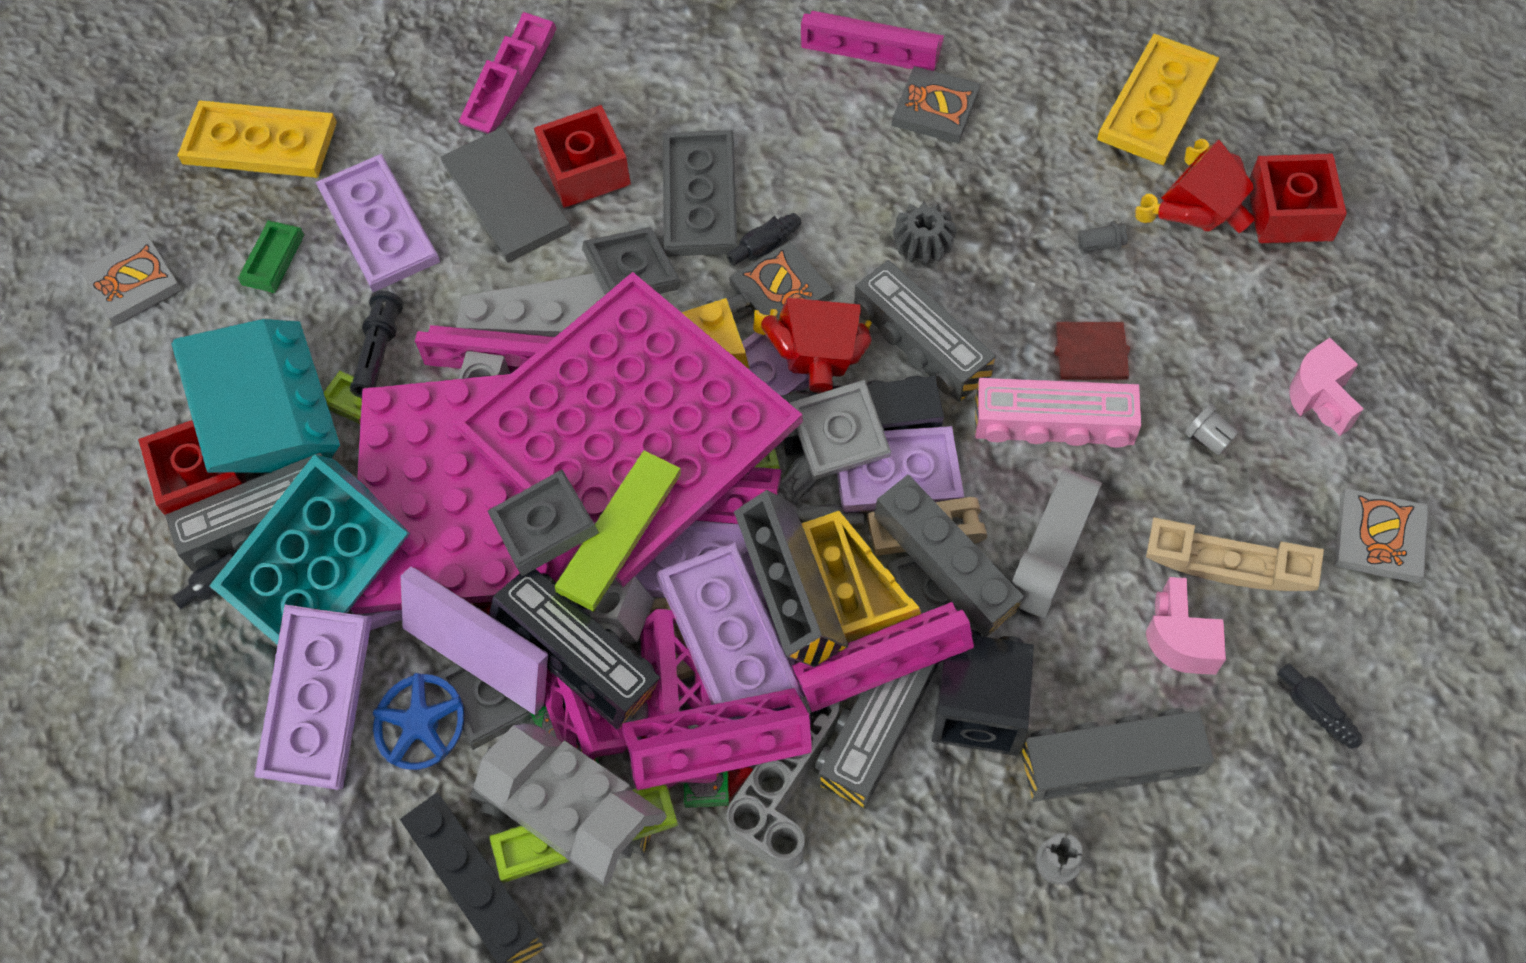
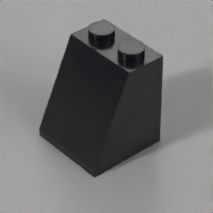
M971 630L974 648L943 660L931 742L1018 756L1029 727L1034 644L1024 643L1022 639L1014 636H1002L999 639L985 637L979 632Z

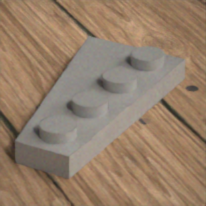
M592 273L461 296L456 328L556 337L600 300L605 293L595 274Z

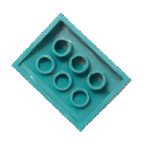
M260 319L173 339L171 343L207 472H273L318 453H321L323 457L332 459L340 446V442L300 321Z
M314 454L210 584V587L278 645L285 605L348 613L410 533L363 483L337 461Z

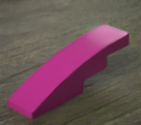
M526 12L522 13L512 37H504L494 61L486 60L459 119L461 125L487 134L497 129L526 88L542 60L557 29L553 21Z

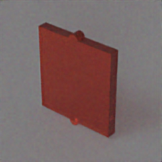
M1124 322L1056 323L1057 346L1055 347L1054 354L1058 356L1060 380H1128L1129 367L1127 355L1130 352V347L1126 345Z

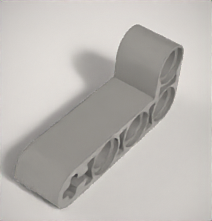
M1063 468L1027 552H1024L1012 584L1024 596L1019 609L1046 619L1096 501L1102 482Z
M803 696L801 701L809 713L811 726L812 712L809 708L805 696ZM839 702L822 708L827 710V716L820 714L813 723V732L811 731L812 753L757 764L728 807L727 825L731 838L737 844L778 870H792L804 858L805 844L803 831L795 822L782 815L781 812L834 734L839 720ZM822 709L814 711V713H819ZM768 777L779 778L784 783L783 787L776 792H766L760 785ZM744 813H752L759 818L758 824L750 830L739 828L735 822ZM789 837L796 842L797 847L792 853L780 854L773 849V843L778 838Z

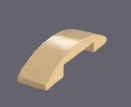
M1153 517L1146 557L1161 565L1199 578L1241 587L1277 591H1315L1319 588L1324 549L1280 541L1277 549L1194 533L1195 525Z

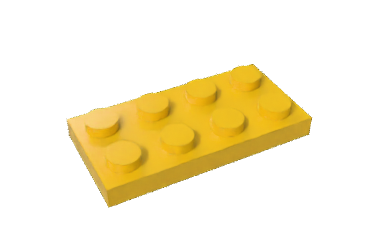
M1153 34L1100 128L1097 140L1164 166L1213 75L1220 57Z
M199 100L177 156L181 163L185 165L318 178L337 122L333 113Z

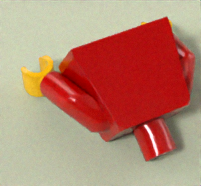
M1201 138L1195 141L1194 148L1191 146L1186 148L1184 160L1189 166L1161 196L1163 200L1161 204H1158L1157 198L1153 194H1145L1141 198V206L1135 208V217L1141 223H1150L1158 215L1159 219L1179 222L1210 232L1226 221L1239 234L1255 220V217L1241 204L1253 190V183L1248 178L1242 158L1239 155L1229 152L1219 139L1209 146L1208 141Z
M787 298L779 319L777 318L778 312L776 309H771L770 315L761 314L759 310L754 312L753 330L758 334L768 336L780 356L787 360L788 369L792 373L809 374V389L815 393L832 390L833 377L844 376L850 365H855L860 361L872 342L869 332L872 322L866 320L865 324L858 323L861 310L860 304Z

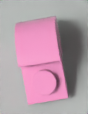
M1331 338L1313 348L1304 357L1291 382L1289 393L1291 403L1300 416L1313 409L1323 424L1331 427L1341 436L1352 428L1364 408L1342 388L1348 383L1358 364Z
M1169 577L1163 591L1156 594V615L1153 616L1146 630L1148 644L1155 656L1174 670L1184 673L1216 675L1226 660L1223 619L1189 617L1187 578Z

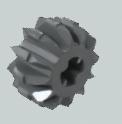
M925 201L922 202L919 208L909 203L906 212H899L896 218V225L893 228V239L897 243L898 253L908 254L910 263L919 258L926 265L929 262V258L940 262L944 253H950L953 248L954 238H956L957 228L955 223L952 222L951 212H941L939 203L932 208L927 207Z

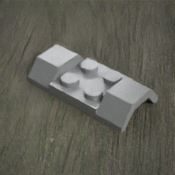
M536 724L513 725L482 757L473 787L479 795L604 887L612 880L619 854L645 826L659 825L667 818L665 812L632 791L629 784L566 741L561 742Z

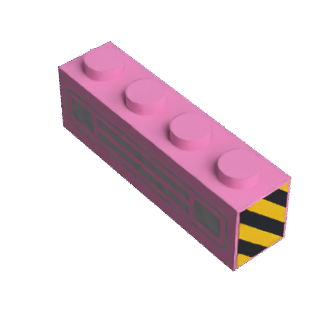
M979 378L975 397V438L987 439L990 442L1023 440L1031 444L1066 442L1072 446L1093 443L1119 448L1134 445L1141 428L1139 384Z

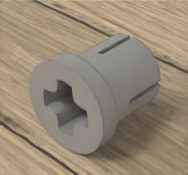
M1210 403L1192 422L1184 434L1189 438L1194 436L1219 456L1239 434V431L1215 412L1217 407Z
M1066 833L1053 835L1041 844L1036 853L1035 863L1037 870L1050 883H1069L1078 875L1081 869L1082 846L1078 839L1070 834L1067 835L1066 839ZM1056 849L1064 850V858L1068 860L1062 867L1058 863V855L1055 854Z

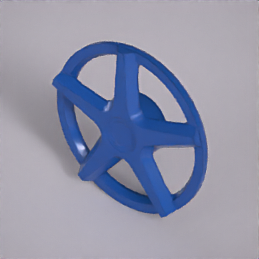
M415 673L413 676L399 681L387 691L378 707L373 711V734L378 750L387 762L407 770L429 768L442 761L456 746L464 726V707L456 689L444 679L429 674ZM425 683L441 686L451 695L452 699L433 706H427ZM412 685L411 701L408 709L388 708L390 702L399 692ZM457 711L456 730L449 744L445 746L436 732L439 719ZM383 721L402 728V733L392 752L384 741ZM415 740L423 741L436 755L427 761L417 763L402 760V757Z

